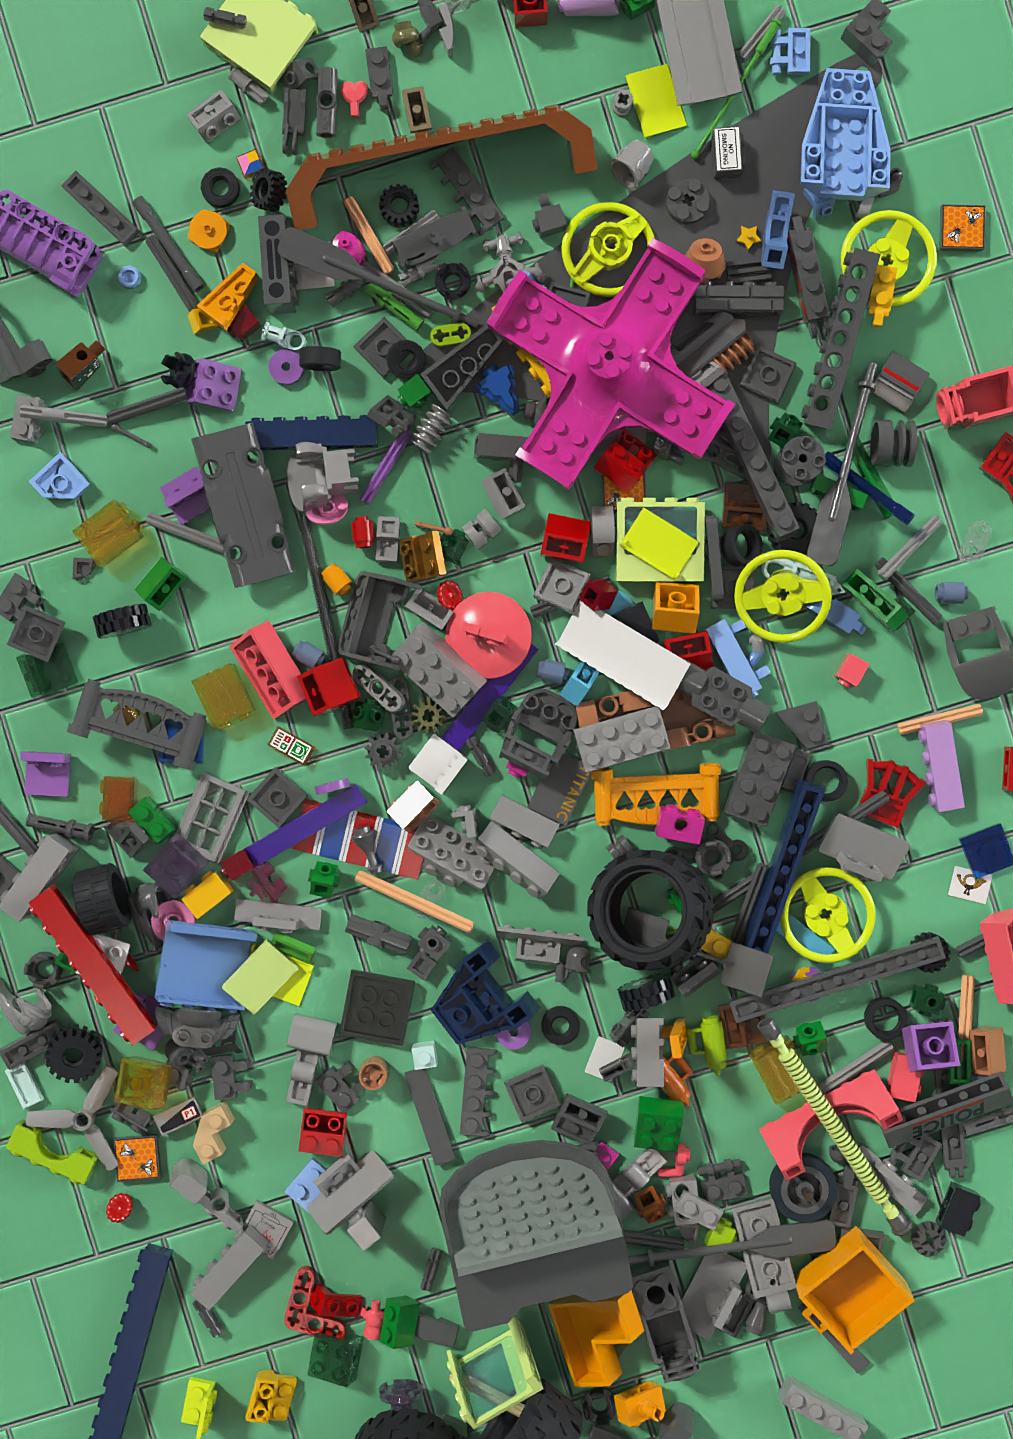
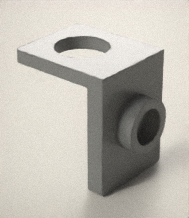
M312 58L295 59L279 80L283 87L298 90L307 80L318 79L319 69ZM305 65L310 66L313 69L314 74L310 73L306 69Z

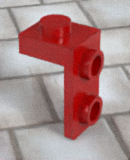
M315 1284L314 1290L310 1295V1305L320 1316L358 1317L363 1301L361 1295L331 1293L323 1284Z

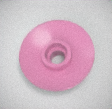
M343 494L331 495L328 505L305 513L313 523L320 525L333 524L346 515L348 501Z
M175 900L160 904L158 906L160 916L154 918L152 914L151 918L153 932L163 941L167 920H170L171 917H177L178 921L195 923V917L183 902Z

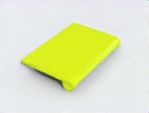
M668 64L630 73L625 76L630 93L633 96V103L645 139H649L656 134L687 126L682 108L677 106Z
M643 507L620 546L676 580L699 542Z
M253 943L249 957L260 945ZM286 955L298 965L299 969L280 987L273 997L300 1006L314 965Z

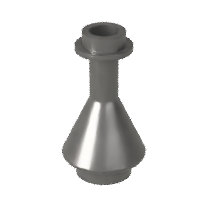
M369 825L354 829V835L351 837V840L366 854L370 865L367 871L371 875L381 872L383 864H378L374 853L376 830L370 829Z

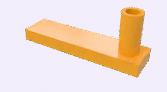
M685 1017L676 1018L674 1025L662 1026L663 1038H670L673 1058H682L688 1040Z

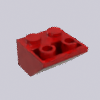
M622 429L593 468L628 494L658 454L626 429Z
M549 513L540 556L583 564L591 521Z
M708 631L663 640L664 648L683 660H687L704 670L713 667Z
M344 657L314 667L297 676L313 717L328 714L360 698Z
M304 1107L298 1151L342 1157L347 1131V1113Z

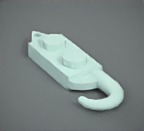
M774 559L761 565L762 574L766 578L770 576L767 572L768 565L776 563L784 566L783 569L792 570L800 578L819 581L807 566L790 559ZM825 573L831 587V595L845 593V590L837 582L836 577Z

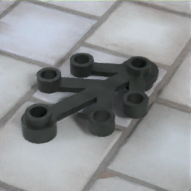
M710 824L707 827V833L710 836L717 837L730 849V865L733 861H741L746 858L748 847L744 841L739 839L731 840L721 831L717 824ZM711 827H717L718 831L716 834L710 833ZM703 835L701 836L700 844L708 840ZM672 846L668 847L665 852L675 851L677 856L688 859L695 858L697 849L679 850ZM739 846L741 848L739 854H734V847ZM710 849L706 852L705 859L709 864H712L721 854L716 849ZM698 866L696 867L701 874L704 873L699 869ZM724 872L719 877H711L715 880H720L723 878Z

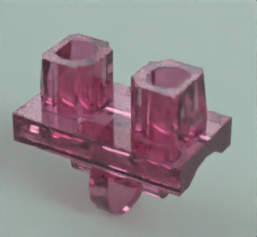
M269 862L260 867L257 865L250 871L260 885L258 886L254 880L249 883L253 889L249 893L251 897L257 894L263 900L267 897L262 891L263 889L272 902H275L281 897L280 894L284 892L287 885L281 878L271 884L267 877L274 873L275 870Z

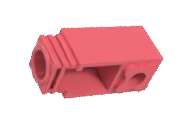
M1013 365L964 378L956 385H952L949 388L944 387L935 394L936 407L944 430L956 427L957 425H963L964 428L1013 416Z

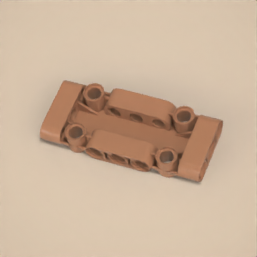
M631 690L616 695L581 701L578 706L575 705L580 728L654 707L655 705ZM678 690L675 691L668 706L664 710L660 709L670 749L736 735L735 724L731 727L726 726L689 705L690 697ZM605 700L613 701L614 709L611 712L603 710L602 704ZM699 726H705L707 729V735L704 738H699L696 734Z

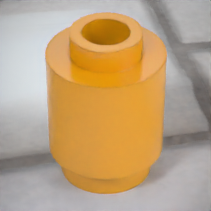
M335 563L329 565L321 573L324 577V582L336 596L340 594L344 596L352 589L353 581Z

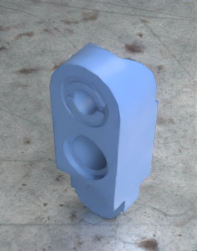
M831 599L830 610L824 622L837 630H842L849 634L852 631L861 636L867 629L866 626L858 621L861 616L837 599ZM822 601L805 603L803 608L817 617Z

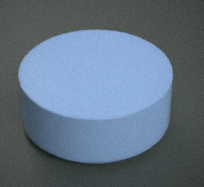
M125 266L119 271L118 279L125 288L134 289L141 282V274L135 267Z

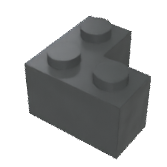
M871 0L849 23L840 38L871 67L887 53L893 42L880 30V27L886 22L891 13V10L880 0Z

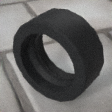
M324 346L302 347L300 349L299 366L313 371L341 369V351Z
M744 524L731 526L725 531L722 537L721 548L726 561L738 567L746 566L754 558L761 555L763 543L759 531L754 526ZM740 533L745 537L748 547L744 558L737 550V537Z
M829 760L818 761L807 770L805 781L814 783V776L820 769H833L839 777L838 787L831 793H824L822 801H834L840 798L847 789V773L837 762Z
M879 997L867 1005L864 1012V1022L867 1029L875 1037L881 1040H893L902 1034V1028L907 1027L908 1016L905 1009L896 1000L889 997ZM890 1006L896 1010L898 1023L892 1030L881 1031L874 1025L873 1015L878 1008Z

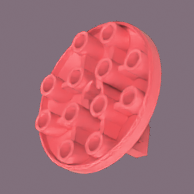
M482 592L467 597L456 606L447 622L445 640L485 679H494L513 672L523 663L531 647L532 628L526 612L512 598L501 593Z

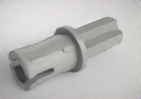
M235 67L232 69L228 76L229 80L239 86L243 94H248L259 104H264L269 97L268 94L255 84L253 78H248L239 68Z

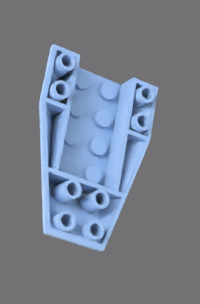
M826 69L801 150L800 184L818 198L863 201L890 189V146L870 71Z

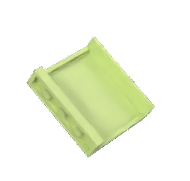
M225 0L219 10L235 13V16L237 14L245 15L247 17L245 29L236 28V25L232 27L218 24L213 20L202 32L200 39L204 46L233 67L239 68L247 77L253 78L258 85L274 95L278 89L276 83L313 32L316 35L318 34L316 20L307 13L303 15L299 12L298 7L291 1Z

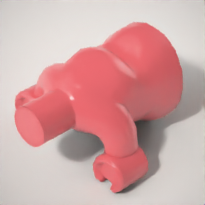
M379 1300L372 1301L371 1310H368V1306L363 1307L361 1305L359 1315L366 1319L363 1335L372 1340L380 1339L384 1312L380 1310L381 1301Z

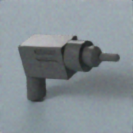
M418 0L417 2L420 7V15L427 25L419 34L422 43L435 30L444 25L442 17L431 0Z
M657 437L653 442L654 446L652 448L658 454L657 457L682 465L684 457L673 452L671 442L666 441L663 437Z

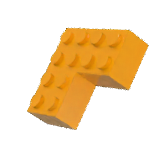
M632 1290L627 1294L595 1302L577 1295H571L552 1300L548 1304L574 1387L610 1386L623 1374L613 1344L632 1343L644 1332Z

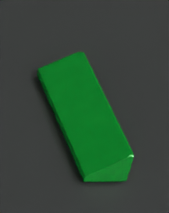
M858 437L852 461L884 519H888L897 514L899 510L875 466L871 464V459Z

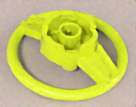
M602 202L586 207L570 221L563 235L562 259L568 274L579 287L591 294L602 297H615L622 290L623 286L602 288L588 281L603 269L610 271L625 264L632 251V242L642 231L648 246L651 239H655L650 225L640 213L624 204ZM602 211H615L628 216V218L617 223L603 222L596 226L591 233L587 252L577 266L574 267L570 254L571 239L575 229L585 218ZM606 242H608L609 244H611L612 242L615 243L614 249L607 248Z
M886 210L875 212L862 218L851 228L841 249V269L844 274L846 265H843L847 251L850 252L854 239L862 229L879 220H896L885 238H881L872 244L868 251L881 254L878 265L884 264L881 259H887L890 263L887 266L898 268L895 282L899 281L908 268L909 251L906 246L912 228H914L924 240L927 248V270L916 288L903 296L892 299L891 307L911 302L926 290L935 274L937 252L930 232L919 220L903 212Z
M774 550L757 556L744 567L736 582L734 598L738 615L750 631L768 641L790 643L808 637L823 624L830 610L832 595L828 578L815 561L799 552ZM774 559L798 561L807 566L819 580L803 579L793 573L792 570L781 569L773 572L766 579L765 583L744 591L745 583L753 570L759 565ZM781 589H786V592L789 591L787 596H782L779 593ZM822 601V606L816 619L808 627L791 634H776L764 630L750 618L746 611L767 608L771 614L787 616L799 611L804 603Z
M817 868L802 874L793 881L780 918V925L785 939L798 954L819 963H836L854 956L866 945L875 925V906L867 887L853 874L838 868ZM833 876L841 878L852 884L861 894L866 905L867 920L864 931L855 944L846 927L848 911L845 903L837 895L826 892L817 877ZM799 888H801L805 901L802 912L804 923L811 931L820 936H825L838 953L826 955L812 952L802 946L794 937L789 926L788 910L791 899ZM822 909L830 911L827 918L820 917V914H823L821 912Z

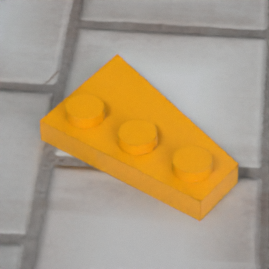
M242 263L196 305L199 311L224 330H227L259 279L257 272Z

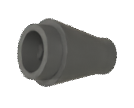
M756 1301L745 1321L746 1331L762 1336L763 1331L766 1329L768 1309L766 1303L762 1304Z

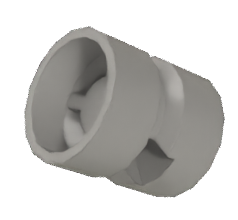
M483 509L475 516V521L470 520L461 527L478 550L488 542L487 538H494L502 531L486 509Z

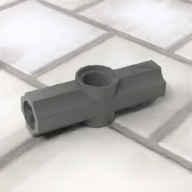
M332 67L319 68L318 94L316 97V135L330 139L336 137V112L338 109V70ZM327 99L332 100L331 105H322L323 101Z
M351 914L345 929L346 933L365 939L371 945L381 948L387 947L406 954L412 938L411 935L394 930L385 923L375 920L372 922Z

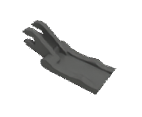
M284 87L282 134H284L282 151L284 154L288 152L289 135H293L292 154L296 155L298 135L304 136L306 89L297 90Z

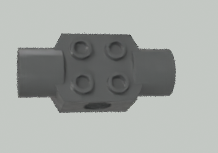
M687 661L690 663V666L677 690L690 697V706L726 726L731 727L738 723L754 733L760 730L771 710V706L753 697L752 687L714 666L704 670Z

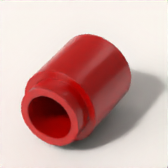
M368 516L355 517V521L351 522L353 543H355L356 548L373 547V542L375 541L373 520H368Z

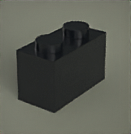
M951 1181L936 1217V1223L943 1229L965 1237L966 1232H969L972 1228L974 1212L980 1208L981 1196L975 1190Z

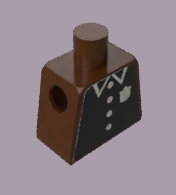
M97 340L88 348L81 342L57 361L55 365L61 376L78 391L100 368L101 365L97 357L105 351V348Z

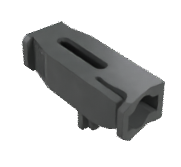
M460 206L458 207L459 212L440 216L390 241L396 252L399 269L404 271L406 270L405 263L407 265L421 263L462 242L469 234L471 236L476 235L477 231L466 207Z
M478 433L475 437L474 458L510 462V480L513 483H521L523 463L527 462L524 460L520 461L515 455L519 448H522L528 437Z

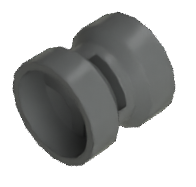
M623 834L617 838L615 844L610 843L605 847L614 859L618 856L626 855L627 852L635 851Z

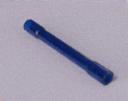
M828 451L825 454V465L835 473L840 474L843 461ZM850 469L847 478L849 482L868 494L869 497L890 511L893 516L905 525H908L913 520L915 514L900 503L892 500Z

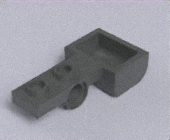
M674 1403L664 1413V1417L660 1421L658 1439H689L693 1435L694 1410L685 1403Z

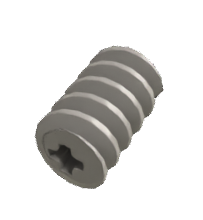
M435 404L431 406L434 413L430 411L426 413L429 420L424 418L421 420L424 427H416L419 434H411L414 441L409 440L420 450L428 454L432 453L428 448L429 446H437L434 439H442L439 432H447L444 425H452L449 421V418L452 417Z

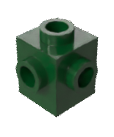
M785 412L781 418L776 417L770 426V429L773 431L768 439L784 448L791 439L802 435V432L799 430L803 423L796 416Z
M365 698V702L356 700L350 726L380 732L385 708L377 705V700Z
M914 984L909 1006L919 1010V1014L924 1016L940 1015V1011L944 1009L946 1003L945 994L939 991V987L926 984L923 987Z

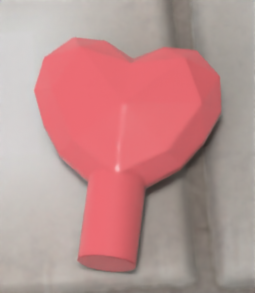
M350 81L344 82L340 88L342 97L350 104L352 118L359 117V104L364 101L369 91L368 85L364 81H358L355 84Z

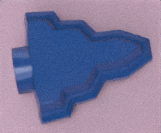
M495 364L483 371L482 376L484 378L474 386L481 396L486 395L491 402H498L501 408L512 416L519 413V399L515 394L517 384L514 377L516 373L512 364L500 369Z

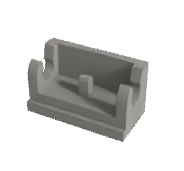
M416 589L405 606L442 631L453 614V610H447L445 607H442L438 599L422 589Z

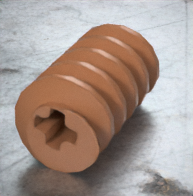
M746 332L716 356L713 361L721 366L724 373L726 372L727 374L725 368L728 367L733 371V362L741 365L739 357H743L745 360L748 359L747 351L755 354L754 342Z

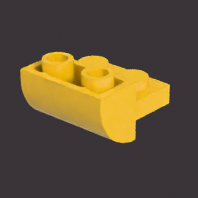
M274 1370L259 1371L247 1408L246 1421L268 1423V1420L286 1421L297 1383L296 1376L275 1374Z

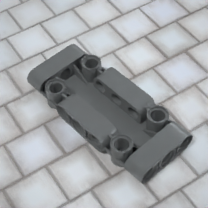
M253 422L192 438L200 473L204 481L205 495L219 542L223 546L224 556L228 563L234 587L238 588L294 572L295 568L288 547V539L283 530V518L268 467L264 463V456L260 449ZM250 451H255L258 455V460L254 464L250 463L247 459V454ZM208 462H212L216 466V471L212 475H208L204 470L205 464ZM275 536H280L282 539V545L279 548L272 546L271 541ZM237 547L241 553L240 557L232 560L229 552L232 548Z

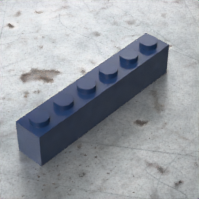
M342 415L338 416V419H329L328 416H317L316 420H308V417L299 416L295 417V420H286L285 417H274L273 421H264V418L257 417L251 418V421H245V424L253 422L261 450H296V444L300 442L321 443L322 447H327V449L378 448V425L367 415H360L359 419H351V416Z

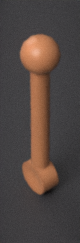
M415 521L414 524L419 527L444 532L447 536L453 533L450 527L442 528L420 521Z

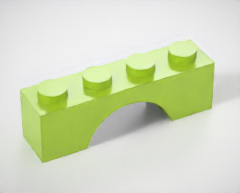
M23 1119L16 1124L6 1145V1149L10 1150L11 1154L17 1157L23 1156L28 1158L36 1166L43 1165L49 1168L53 1174L64 1175L75 1184L84 1185L89 1180L99 1159L95 1153L83 1147L68 1155H59L51 1152L43 1142L42 1128L28 1127Z

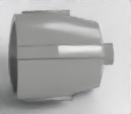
M637 139L631 141L613 158L611 162L613 175L625 188L634 191L647 176L653 161V153L646 143Z

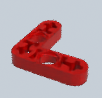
M310 1266L300 1267L296 1273L284 1317L285 1325L291 1330L332 1341L341 1340L346 1331V1325L343 1320L332 1316H320L317 1312L307 1310L316 1273ZM307 1272L309 1278L306 1281L305 1287L301 1286L303 1277L300 1275ZM298 1292L303 1293L306 1297V1300L302 1303H298L294 1299V1295ZM296 1308L299 1309L297 1314V1319L299 1320H296V1322L293 1323L291 1322V1317L293 1316L294 1310ZM311 1319H318L321 1327L313 1329L310 1327L309 1321ZM325 1322H328L327 1329L325 1332L323 1331ZM335 1325L339 1326L338 1329L340 1330L337 1334H334L332 1329Z

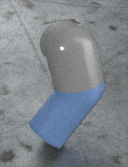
M756 634L751 635L749 638L753 652L748 656L747 661L751 667H754L765 654L764 639Z

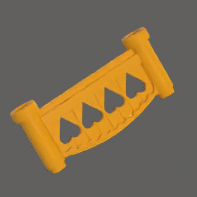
M702 763L699 765L700 773L613 777L612 768L603 767L591 771V779H594L595 821H597L599 826L610 825V821L613 819L640 825H656L660 809L659 802L667 789L677 801L676 806L680 810L696 809L703 814L706 821H717L720 816L719 774H721V764ZM689 788L699 801L696 807L690 805L682 807L680 804ZM647 790L655 802V807L652 809L647 807L639 809L637 804ZM624 791L634 803V807L630 810L626 808L618 810L615 807ZM679 819V820L676 821V823H678V822H683V821H685V820H684V819Z

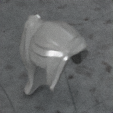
M0 978V1006L13 1028L22 1035H29L32 1030L37 1031L43 1028L52 1016L53 1005L45 995L44 990L37 989L36 991L40 1000L38 1003H29L23 998L13 996L6 988L3 978Z

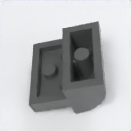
M567 1093L551 1125V1130L583 1144L591 1143L596 1134L599 1133L608 1111Z

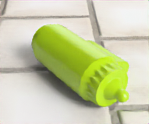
M718 1015L702 1017L701 1027L686 1029L690 1055L705 1054L708 1068L714 1070L716 1076H720L721 1069L726 1067L727 1059L723 1025ZM696 1032H702L704 1049L698 1050Z

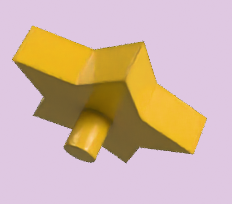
M741 226V236L736 242L744 244L747 250L750 249L752 244L760 243L761 240L756 235L757 226L750 229Z

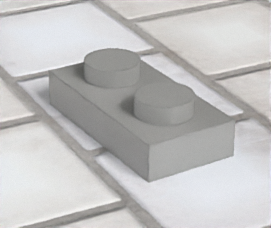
M683 1190L674 1208L675 1212L713 1231L724 1212L722 1208L686 1190Z

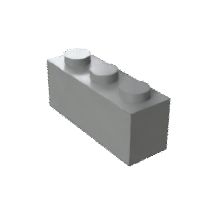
M501 794L490 816V819L502 829L505 826L512 829L511 834L521 839L524 836L531 839L530 843L540 849L543 846L548 848L560 825L558 822Z
M372 1199L351 1215L352 1217L349 1220L350 1223L347 1229L363 1251L381 1238L386 1220L385 1215Z

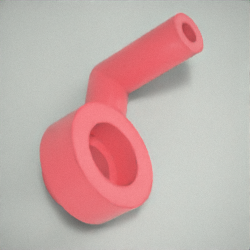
M679 1143L678 1152H675V1168H659L657 1170L658 1177L683 1176L686 1161H690V1149L686 1148L685 1143Z

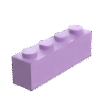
M941 720L920 724L921 731H918V738L924 748L921 756L923 764L927 766L928 773H925V780L927 786H930L931 794L928 795L930 806L938 812L964 808L951 722Z

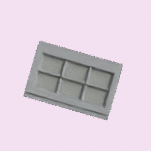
M202 772L172 843L213 862L220 863L250 792Z

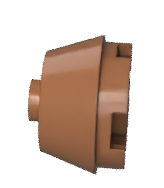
M703 238L696 240L684 255L706 270L705 277L701 283H708V280L716 277L719 279L726 268L722 247L712 239Z

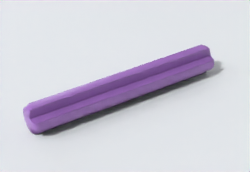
M407 428L404 434L397 436L361 494V501L368 505L372 502L411 439V434L413 433Z

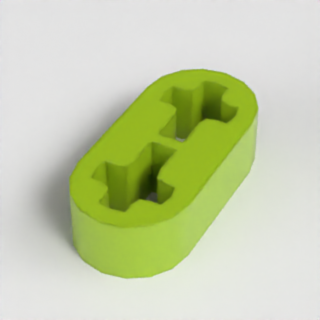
M465 323L437 326L430 333L432 344L439 348L459 345L471 336L470 327ZM460 328H463L464 332H468V334L464 335L463 339H460L459 335L452 336V334L458 333ZM437 332H442V335H450V337H444L443 342L434 339L437 336Z

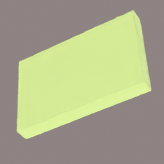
M266 939L222 985V989L255 1015L299 967Z

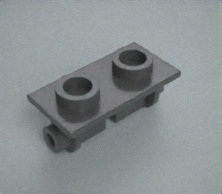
M645 1009L625 1012L622 1020L612 1027L609 1036L614 1043H617L622 1048L624 1045L627 1046L633 1039L631 1038V1025H635L637 1018H648L650 1013Z
M117 1098L114 1106H116L115 1110L110 1108V1112L113 1113L111 1116L113 1119L120 1123L126 1121L131 1124L130 1129L140 1135L142 1132L147 1134L148 1129L145 1127H151L154 1123L153 1115L140 1108L135 1115L132 1114L136 1106L124 1098Z

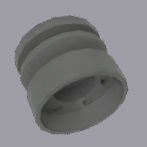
M876 419L872 427L870 440L871 464L873 466H888L893 457L896 467H900L902 463L904 467H911L914 463L918 445L916 423L914 421H907L905 424L903 420H899L894 430L891 420Z

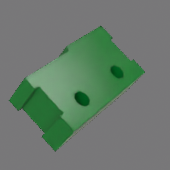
M818 474L814 478L808 492L824 497L836 481ZM848 486L852 510L859 512L863 509L868 494Z

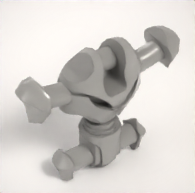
M517 232L515 236L500 235L496 240H483L482 248L487 253L489 250L498 249L496 256L499 257L500 261L490 271L491 275L482 279L477 275L475 290L484 293V287L494 283L504 293L519 270L531 273L538 281L544 277L545 274L540 269L538 262L535 263V267H525V264L514 261L512 258L513 251L510 246L515 244L522 245L524 241L520 232Z

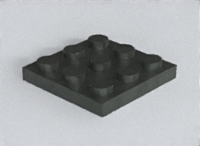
M352 969L339 1034L403 1046L415 981Z

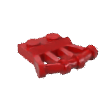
M1005 432L979 469L996 480L997 483L1002 484L1013 503V486L1008 480L1009 476L1013 478V436Z
M867 759V785L859 805L880 791H885L892 772L899 774L892 794L886 793L890 799L889 802L867 815L898 828L908 802L926 784V781L922 778L919 779L909 770L908 766H899L893 760L873 761V759ZM874 770H885L878 789H875ZM905 779L913 784V787L902 799L898 798Z

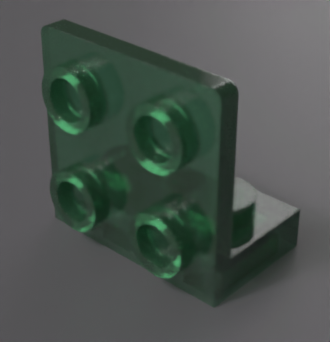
M63 643L55 645L48 662L26 654L16 657L31 698H41L78 683L77 676Z
M315 1333L308 1376L348 1387L357 1379L364 1337L355 1335L346 1341L323 1333Z

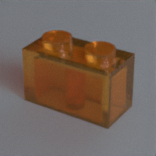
M104 776V780H101L100 783L103 802H100L99 813L102 815V820H133L128 811L134 806L135 777Z

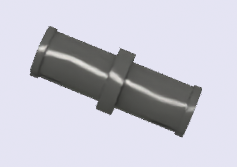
M362 279L343 281L340 283L341 286L325 295L331 306L335 307V305L348 296L351 298L354 292L368 284V282Z

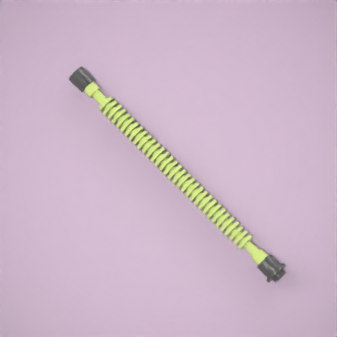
M767 1017L757 1025L758 1029L766 1041H770L772 1046L778 1049L780 1052L778 1059L851 1168H853V1171L859 1177V1180L873 1201L883 1206V1211L887 1216L886 1220L892 1227V1233L895 1236L907 1235L911 1230L912 1222L904 1216L901 1210H898L894 1204H891L888 1199L890 1193L868 1160H866V1157L818 1085H816V1082L810 1076V1073L804 1067L794 1049L786 1047L784 1038L780 1034L782 1031L773 1018Z

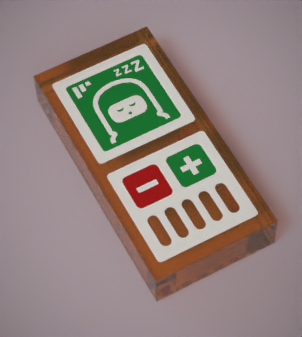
M277 726L267 744L306 766L316 748Z

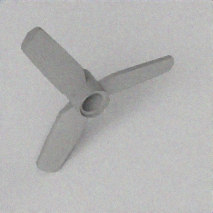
M106 1066L86 1096L83 1108L78 1112L70 1109L29 1111L26 1115V1125L28 1127L68 1128L73 1125L76 1130L84 1131L85 1138L107 1171L114 1169L118 1166V1161L101 1129L94 1122L96 1120V1111L103 1105L118 1075V1071L110 1066ZM80 1114L88 1117V1123L81 1121Z

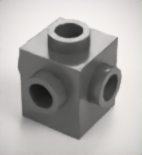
M432 925L429 929L425 926L417 936L420 938L417 943L420 946L419 950L425 956L429 957L431 955L437 961L448 949L452 941L446 936L448 933L439 925L437 927ZM430 939H435L437 943H431Z

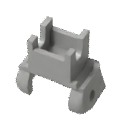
M300 442L296 444V453L290 457L288 462L287 485L292 503L299 512L305 513L328 505L331 495L358 493V485L356 484H359L358 477L351 478L349 465H354V457H349L355 456L354 449L327 451V447H322L321 443Z

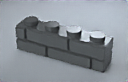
M710 281L708 283H700L694 293V315H713L716 312H726L733 316H781L784 310V286H778L777 282H766L765 286H758L756 282H744L743 285H734V282L731 281L722 282L721 285H713V282Z

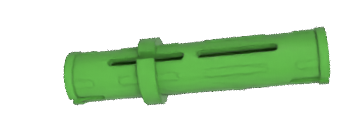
M372 283L368 284L365 293H368L377 300L382 308L386 307L415 331L420 329L425 321L394 298L392 296L393 293L390 291L386 292L379 286Z

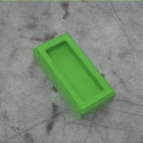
M278 931L275 932L272 939V944L282 953L310 964L316 949L315 947Z

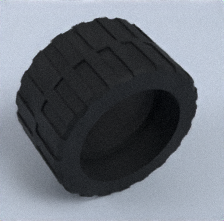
M108 863L75 873L72 882L74 903L79 919L84 929L90 935H97L129 925L131 914L127 901L128 891L119 869L114 864Z

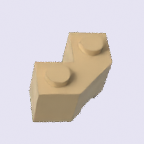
M225 1100L207 1109L201 1116L193 1147L203 1165L222 1155L226 1150V1146L218 1132L230 1126L235 1118Z

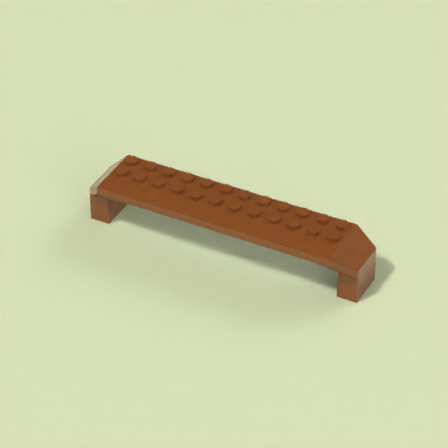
M555 104L545 106L543 110L529 109L523 111V114L516 115L510 113L501 115L499 119L491 117L481 119L479 123L472 124L471 122L458 124V127L454 128L449 126L437 128L435 132L421 131L415 133V136L394 137V140L386 142L385 139L373 141L371 145L357 144L350 146L351 148L342 150V148L329 150L327 154L321 155L320 152L309 154L304 159L286 190L294 228L303 230L317 227L318 218L312 191L326 168L546 124L567 139L571 169L575 174L598 170L592 131L586 124Z

